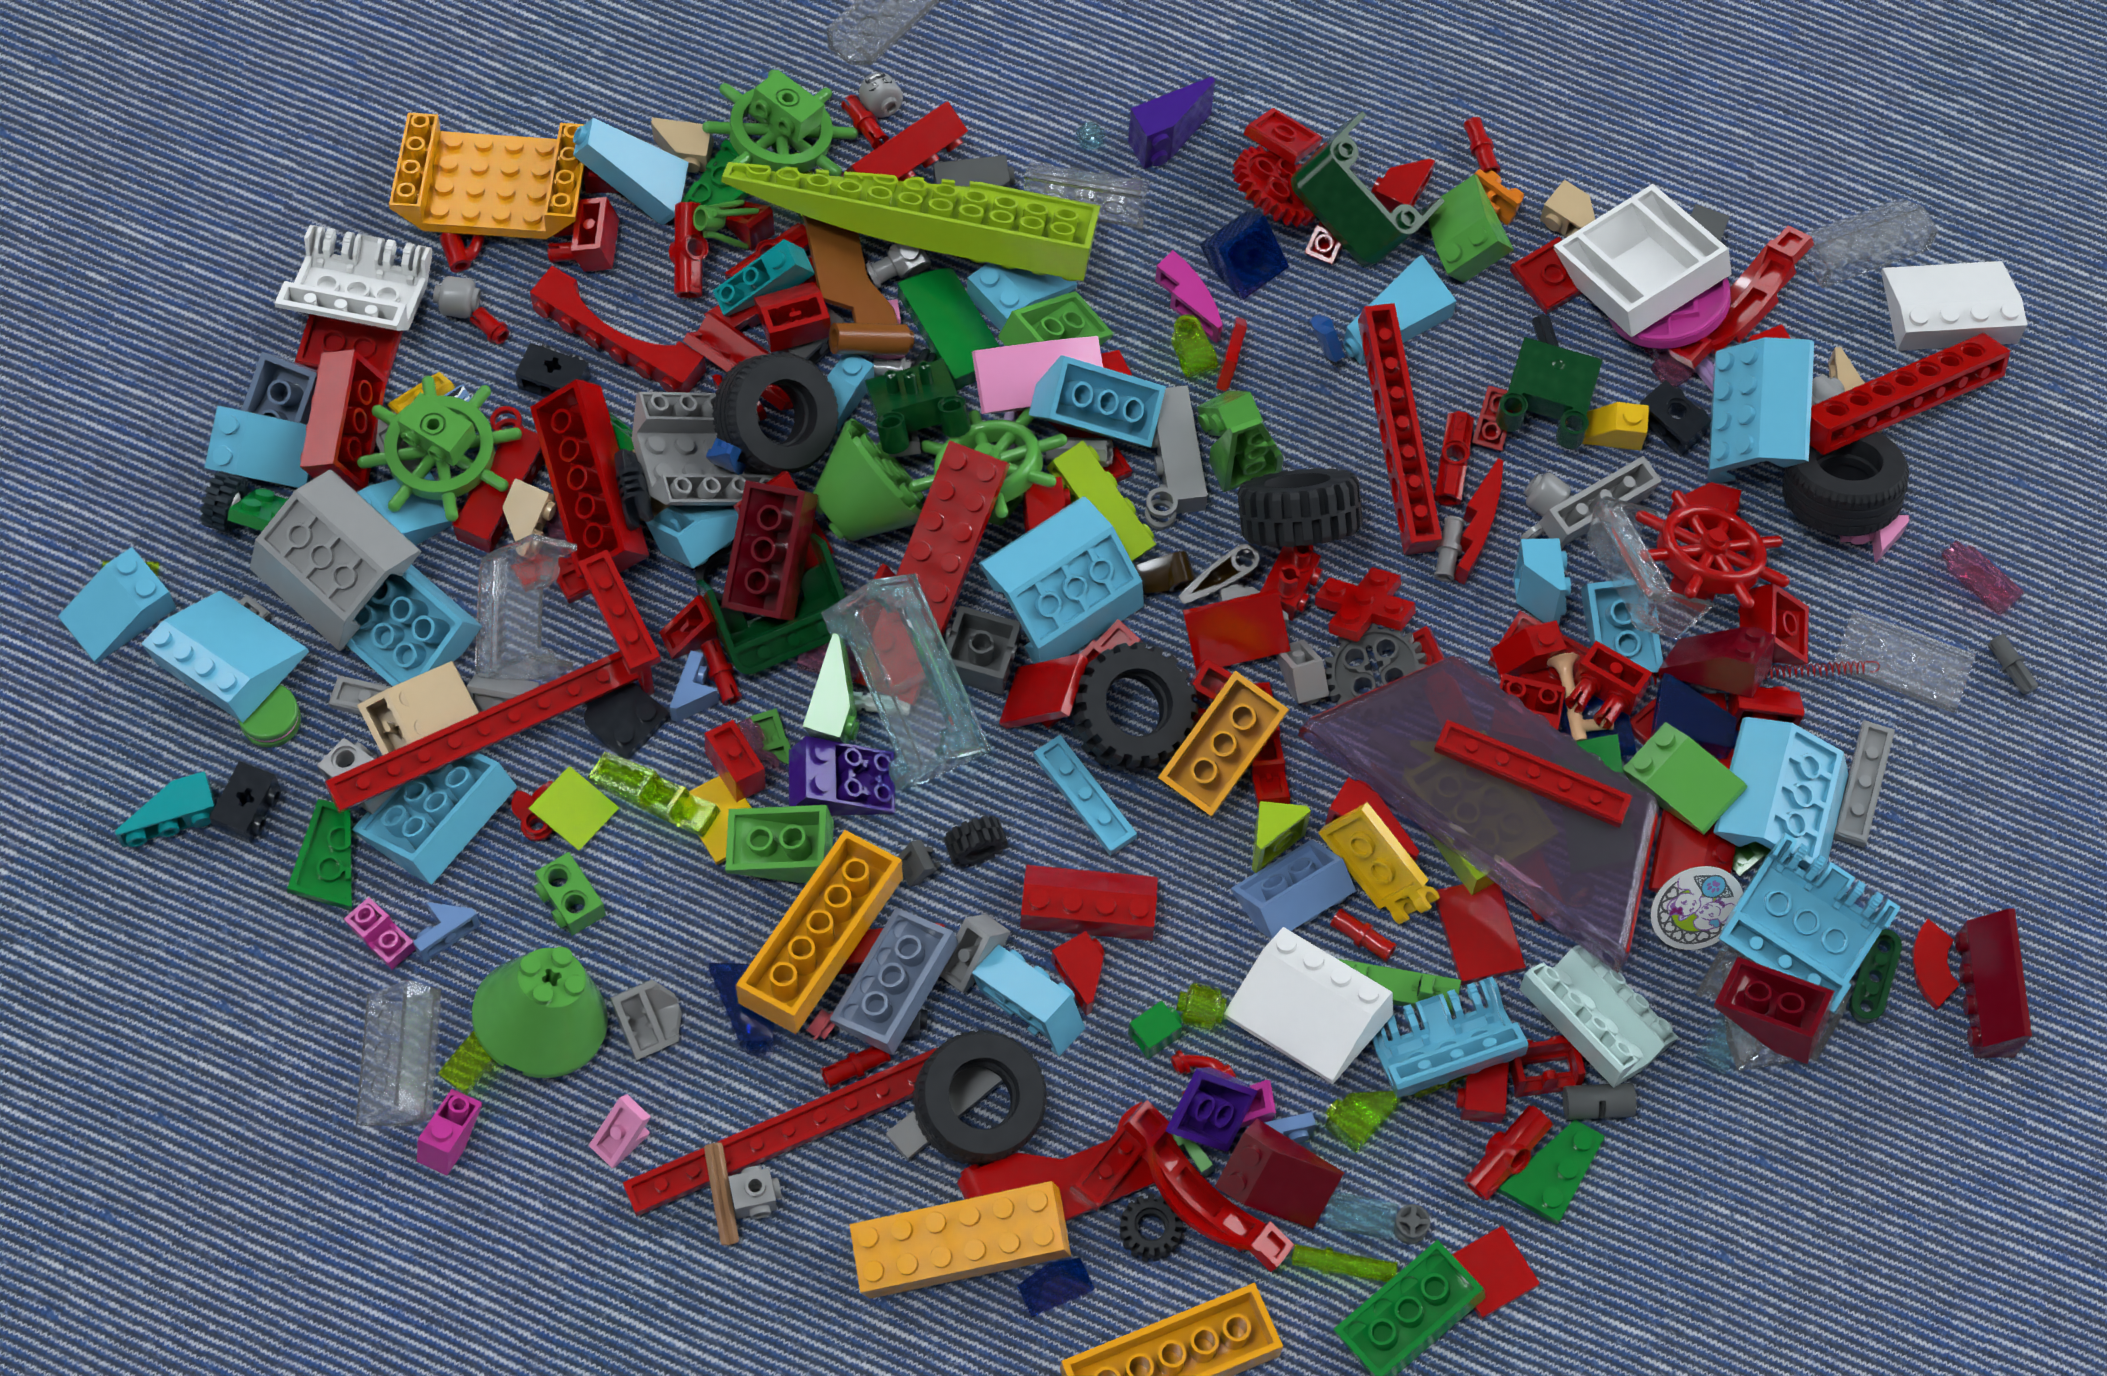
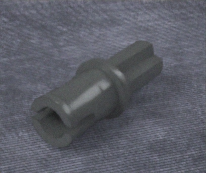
M2001 634L1992 639L1988 647L2002 665V672H2008L2021 693L2027 695L2038 687V683L2023 663L2025 660L2024 656H2019L2006 634Z

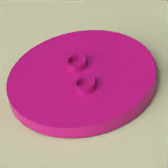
M1726 277L1633 337L1629 336L1610 317L1608 318L1615 331L1634 344L1658 349L1685 346L1709 335L1725 319L1731 303L1729 281Z

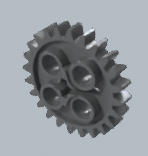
M1375 623L1372 624L1371 629L1363 634L1358 642L1338 636L1340 647L1330 646L1329 649L1333 657H1326L1324 659L1326 666L1329 667L1325 669L1326 679H1328V691H1331L1329 694L1331 701H1338L1337 705H1340L1360 696L1361 694L1357 692L1362 687H1371V690L1377 688L1366 652L1367 648L1373 649L1383 685H1385L1393 678H1401L1427 666L1424 664L1427 662L1426 654L1420 653L1422 651L1421 643H1413L1414 637L1411 632L1403 636V630H1394L1393 632L1391 628L1385 626L1383 629H1379L1378 624ZM1384 650H1394V653L1389 657L1380 656ZM1354 659H1363V662L1358 666L1349 665ZM1429 672L1386 690L1384 696L1377 694L1348 707L1349 717L1353 718L1359 712L1362 722H1365L1369 715H1373L1375 723H1378L1380 715L1385 714L1388 721H1392L1393 711L1403 716V705L1411 708L1415 707L1412 696L1422 698L1423 695L1419 687L1427 686V680L1423 675L1429 674Z

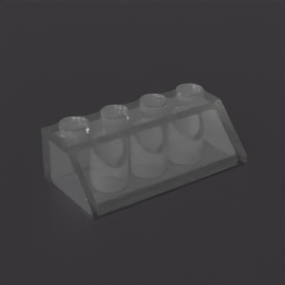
M856 0L827 27L828 48L849 65H872L942 0Z
M1030 162L1024 175V191L1099 205V222L1143 229L1149 200L1150 182L1135 177L1113 176L1106 172L1094 173L1083 171L1076 167L1064 168L1053 166L1046 162Z
M1902 198L1805 233L1812 236L1814 245L1804 255V258L1821 288H1825L1929 250L1938 230L1924 206Z
M406 980L367 995L356 1125L410 1127L431 1120L433 1086L436 1076V1048L439 1041L438 1023L441 1012V989Z

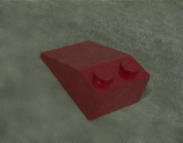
M1739 627L1681 638L1660 666L1658 674L1752 698L1771 668L1776 634L1765 632L1757 627Z
M1737 957L1714 1003V1008L1774 1053L1808 1064L1830 1017L1835 991Z
M1256 1118L1243 1133L1215 1187L1243 1205L1313 1229L1345 1172Z

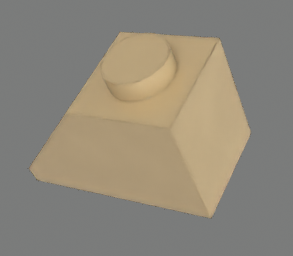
M652 117L653 139L660 148L689 162L688 172H705L706 165L711 159L714 145L713 134L705 133L702 129L703 124Z

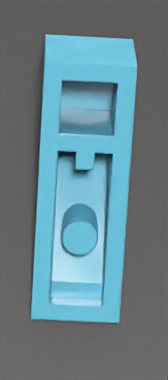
M844 354L827 377L828 382L832 385L831 388L834 389V396L837 398V411L839 413L837 418L839 419L838 424H836L837 431L866 395L865 380L874 378V364L859 355Z

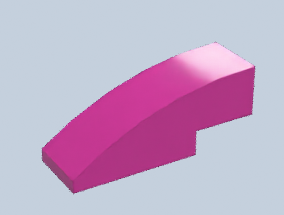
M1172 250L1157 265L1155 282L1171 293L1170 308L1217 344L1221 340L1223 325L1218 308L1198 274L1183 258Z

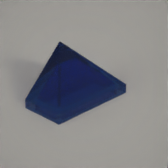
M1081 1258L1049 1262L1017 1285L1031 1318L1095 1290Z

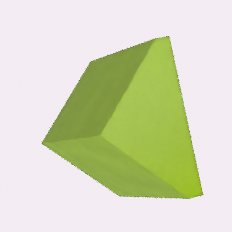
M1260 801L1255 823L1252 870L1255 873L1263 869L1305 836L1311 813L1307 806Z

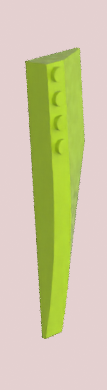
M728 162L721 180L725 184L785 209L860 234L901 245L968 258L976 263L988 262L1001 265L1006 269L1018 268L1031 271L1037 275L1049 274L1059 276L1067 281H1084L1100 211L1099 205L969 181V186H956L955 180L942 179L941 184H930L924 181V177H911L904 181H897L895 175L844 171V176L841 177L829 176V170L816 169L815 174H803L796 167H785L778 171H771L768 165Z

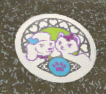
M1699 866L1684 870L1670 878L1656 894L1651 907L1652 927L1663 942L1674 948L1695 950L1713 945L1720 941L1718 937L1730 912L1743 894L1742 888L1733 875L1717 867Z

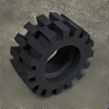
M982 816L980 819L977 817L972 818V821L968 823L964 821L961 823L962 826L953 827L952 831H948L943 838L951 862L956 867L959 865L960 867L967 865L971 867L975 866L977 862L980 864L984 863L986 859L989 858L991 860L995 858V854H1001L1003 849L1008 847V841L998 817L995 818V816H990L989 818L988 816Z
M1148 1194V1198L1145 1199L1142 1195L1137 1197L1136 1202L1133 1203L1131 1201L1127 1205V1209L1123 1211L1120 1222V1239L1123 1240L1124 1248L1131 1250L1133 1257L1136 1258L1139 1255L1142 1257L1141 1261L1146 1262L1148 1258H1153V1262L1159 1261L1161 1256L1167 1258L1170 1256L1171 1251H1175L1181 1238L1183 1222H1181V1218L1169 1207L1161 1195L1160 1199L1154 1198V1194ZM1154 1216L1160 1219L1164 1225L1162 1236L1155 1240L1143 1238L1137 1228L1142 1218Z

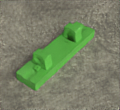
M1338 959L1393 992V1005L1406 1006L1411 1004L1412 1008H1416L1415 1002L1443 994L1450 1014L1454 1015L1448 1000L1447 991L1454 989L1459 996L1460 979ZM1419 984H1421L1419 994L1417 996Z

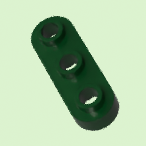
M1884 929L1881 931L1860 964L1849 1001V1011L1853 1018L1861 1023L1875 1022L1885 1009L1902 950V941L1892 930ZM1877 946H1885L1888 952L1883 953L1879 951ZM1869 975H1876L1879 978V982H1873ZM1860 1004H1867L1871 1011L1866 1012L1862 1010Z

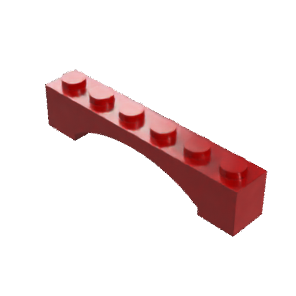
M554 266L547 270L530 291L533 309L539 316L553 319L566 332L578 334L591 347L603 349L609 353L612 359L620 364L625 362L633 367L641 377L645 379L651 378L660 383V386L667 392L689 393L706 372L705 356L680 341L676 345L649 343L627 336L604 323L581 300L577 280Z

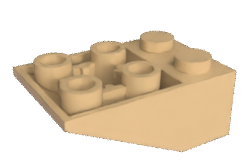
M453 661L390 687L357 705L382 755L479 713Z

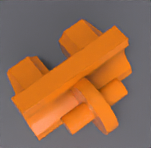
M1481 169L1477 170L1474 174L1478 176L1499 220L1508 226L1513 221L1523 201L1524 193L1517 188H1511L1510 190L1501 185L1502 180L1500 176L1492 170L1487 173Z

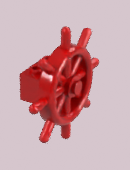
M1675 490L1671 494V499L1678 509L1670 513L1665 520L1644 510H1639L1635 514L1637 522L1659 531L1657 549L1642 551L1640 559L1645 563L1663 561L1669 570L1675 574L1666 594L1699 610L1702 609L1706 599L1713 601L1716 593L1734 594L1743 608L1751 609L1754 606V600L1747 590L1753 587L1759 578L1781 588L1787 587L1790 583L1786 575L1765 566L1767 561L1766 549L1781 547L1783 544L1782 537L1779 535L1760 537L1749 523L1736 515L1739 510V503L1737 501H1730L1725 509L1709 505H1691L1682 491ZM1690 527L1694 533L1685 530L1684 528ZM1676 540L1681 541L1687 545L1679 546ZM1737 552H1744L1747 557H1744L1738 554ZM1731 565H1733V566H1735V567H1737V568H1740V569H1742V570H1740V571H1734V569L1732 568Z

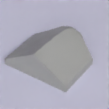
M651 979L610 997L619 1026L636 1060L679 1042L682 1011L675 994Z

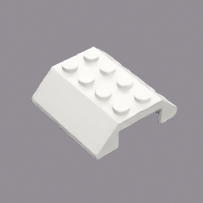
M310 225L304 237L306 257L294 283L284 281L276 298L275 307L397 331L409 330L427 288L432 248L418 245L415 249L414 244L406 243L400 267L394 265L396 253L395 240L388 239L385 245L384 238L357 234L355 238V233L346 232L343 238L341 255L334 254L337 237L336 230L328 228L325 233L324 227Z

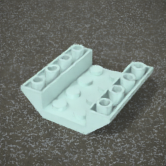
M1585 941L1571 948L1556 966L1550 967L1543 962L1529 969L1525 973L1519 989L1614 1088L1641 1072L1679 1037L1673 1032L1669 1022L1658 1017L1649 1007L1648 1001L1642 995L1635 993L1625 983L1624 976L1619 971L1612 969L1602 959L1600 951Z

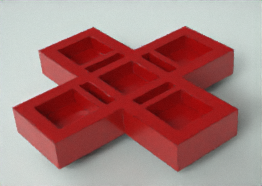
M1374 567L1368 571L1358 585L1329 577L1315 595V606L1337 612L1328 623L1329 633L1356 642L1360 640L1372 623L1402 631L1416 613L1415 602L1393 596L1401 586V575Z

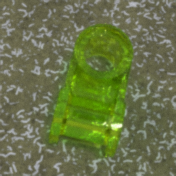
M1189 314L1178 317L1174 324L1171 344L1186 378L1217 369L1216 353L1213 346L1209 343L1199 319Z

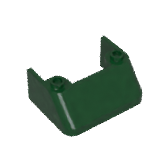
M1361 111L1344 123L1293 174L1291 187L1294 193L1354 259L1363 266L1371 267L1383 260L1416 232L1445 201L1440 197L1419 211L1411 205L1402 204L1391 213L1382 205L1350 169L1357 160L1359 152L1356 143L1348 133L1366 116Z
M815 533L811 534L810 542L818 565L807 569L803 573L800 588L804 597L798 599L795 617L791 621L763 615L746 621L742 611L723 608L721 605H718L713 589L702 579L696 581L699 592L715 620L717 635L733 666L739 672L754 674L830 642L833 633L843 637L853 628L854 617L826 541Z

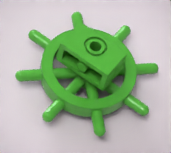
M775 69L769 71L767 79L755 87V89L745 94H741L728 83L720 85V93L734 103L730 121H706L703 123L702 129L705 133L729 134L731 144L739 154L732 163L768 165L771 171H778L785 167H796L800 173L819 166L823 170H829L831 176L842 175L841 167L826 157L831 140L855 139L858 136V131L854 127H836L832 125L831 118L824 108V103L832 97L831 89L823 88L813 96L781 71ZM749 114L760 123H743V119ZM748 135H758L763 137L754 143ZM804 137L819 138L813 146L803 140ZM791 145L800 153L789 154V146ZM772 146L773 148L777 149V153L770 152L766 149Z
M425 376L422 379L423 393L420 392L413 402L397 415L381 405L373 406V416L389 425L384 440V452L361 456L358 458L357 464L362 469L388 464L392 476L401 486L388 503V509L391 512L399 511L411 494L425 499L443 500L445 517L448 521L453 522L458 518L455 498L471 491L482 481L501 492L508 489L509 484L507 480L490 471L495 455V444L519 440L522 437V431L515 427L492 432L488 420L479 410L491 394V388L488 385H482L467 402L457 397L437 396L433 377ZM402 439L412 447L400 449ZM480 447L475 461L464 455L467 449ZM423 458L412 473L401 463L403 461ZM450 465L453 467L457 465L465 471L452 478ZM433 466H437L439 481L424 479Z
M1026 408L1015 422L1010 420L982 421L980 412L972 410L968 415L971 429L965 435L950 437L944 444L930 440L922 442L921 448L924 452L936 455L934 474L911 481L909 488L914 493L931 488L949 440L1008 462L1010 467L988 520V523L1002 526L1023 500V493L1033 483L1046 487L1055 486V476L1041 472L1043 466L1042 453L1066 445L1067 437L1064 434H1058L1037 441L1033 432L1027 428L1035 418L1029 415L1030 408ZM1013 443L1020 446V447H1017V448L1008 450Z

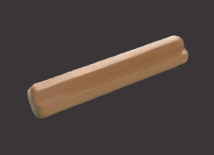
M720 1142L707 1144L704 1147L720 1243L722 1245L736 1244L739 1241L723 1145Z

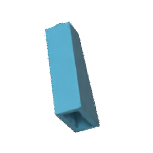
M592 118L584 126L577 128L573 137V142L576 143L573 153L575 158L657 223L664 226L675 217V204L682 200L689 162L595 118Z
M1421 255L1368 306L1395 303L1402 342L1404 343L1451 318L1454 313L1456 299L1424 256ZM1359 314L1347 326L1343 345L1348 355L1355 357L1358 363L1362 365L1366 362L1358 326Z

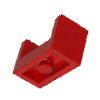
M734 720L704 733L705 754L736 803L765 789V768Z

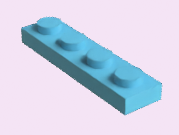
M1061 735L1034 751L1033 757L1110 856L1137 839L1136 831Z

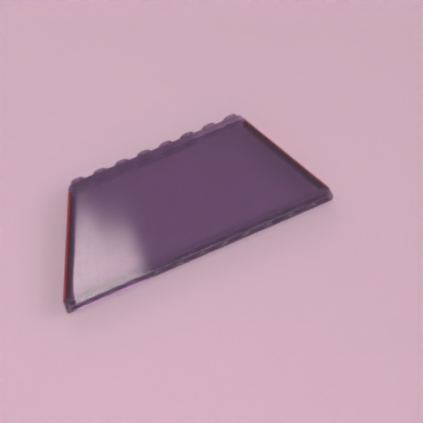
M1460 656L1443 658L1310 717L1301 726L1298 734L1300 738L1355 779L1368 783L1373 788V791L1377 792L1382 799L1616 973L1626 964L1630 953L1659 816L1658 802L1653 795L1645 791L1642 792L1633 786L1624 774L1611 770L1598 755L1592 752L1588 753L1578 746L1573 737L1556 730L1544 716L1534 714L1524 706L1518 697L1512 694L1508 695L1497 686L1492 678L1479 674L1466 659ZM1446 720H1451L1632 795V800L1620 828L1434 752L1435 745Z

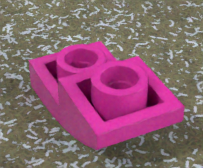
M370 897L344 918L347 925L391 970L415 950L413 940L396 926L390 916Z

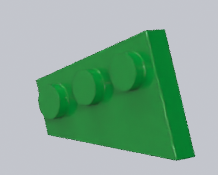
M727 138L720 145L721 149L715 158H711L706 165L703 175L697 182H694L681 202L713 205L734 200H744L750 195L721 182L728 162H732L739 156Z
M318 798L287 887V893L352 911L350 809L339 813L333 802Z
M1574 1120L1531 1158L1522 1172L1514 1174L1501 1185L1497 1193L1558 1225L1605 1136Z

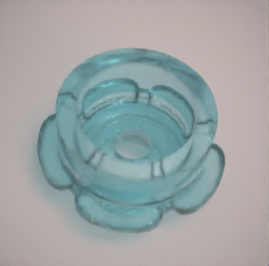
M1087 122L1077 129L1076 139L1082 148L1093 150L1103 144V138L1106 133L1098 124Z

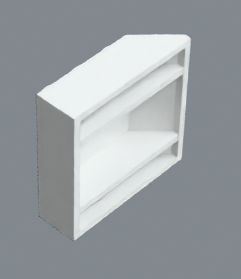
M1654 184L1554 245L1555 252L1576 288L1631 337L1732 274L1729 248Z

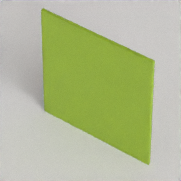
M569 766L528 809L575 849L580 851L619 807Z

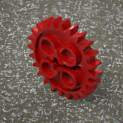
M1261 145L1256 149L1250 146L1248 150H1243L1233 164L1234 169L1232 173L1236 175L1233 181L1240 184L1238 191L1246 192L1247 194L1244 199L1253 200L1255 202L1253 207L1255 209L1262 208L1264 216H1267L1269 213L1273 215L1275 222L1280 218L1285 225L1288 226L1292 222L1296 227L1300 224L1307 226L1309 222L1313 223L1316 216L1294 193L1291 187L1292 176L1302 164L1293 165L1267 149L1265 151Z

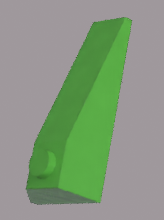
M1257 418L1229 428L1211 446L1209 463L1224 493L1240 487L1243 482L1250 481L1251 478L1261 477L1269 473H1279L1282 470L1284 457L1261 419Z

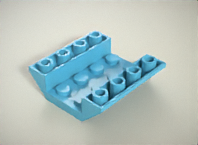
M1082 496L979 563L993 590L1004 593L1030 642L1024 645L1034 664L1069 656L1107 631L1117 619L1122 621L1144 606L1142 580L1111 523L1085 496Z
M1745 717L1741 722L1729 770L1744 781L1748 787L1716 821L1713 833L1738 847L1756 841L1772 850L1786 832L1798 840L1788 856L1791 857L1801 843L1809 847L1806 856L1797 865L1800 869L1806 872L1813 860L1819 855L1826 858L1823 867L1817 873L1820 875L1827 866L1849 775L1844 752L1794 723Z

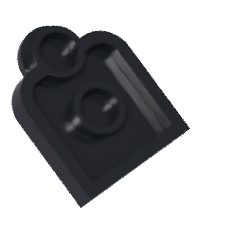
M633 682L585 703L587 709L584 713V721L587 730L625 762L670 718L668 710Z

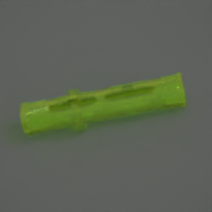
M1295 1243L1292 1252L1291 1266L1321 1270V1274L1329 1275V1272L1388 1282L1397 1273V1262L1384 1261L1333 1251L1332 1247L1326 1246L1325 1249Z

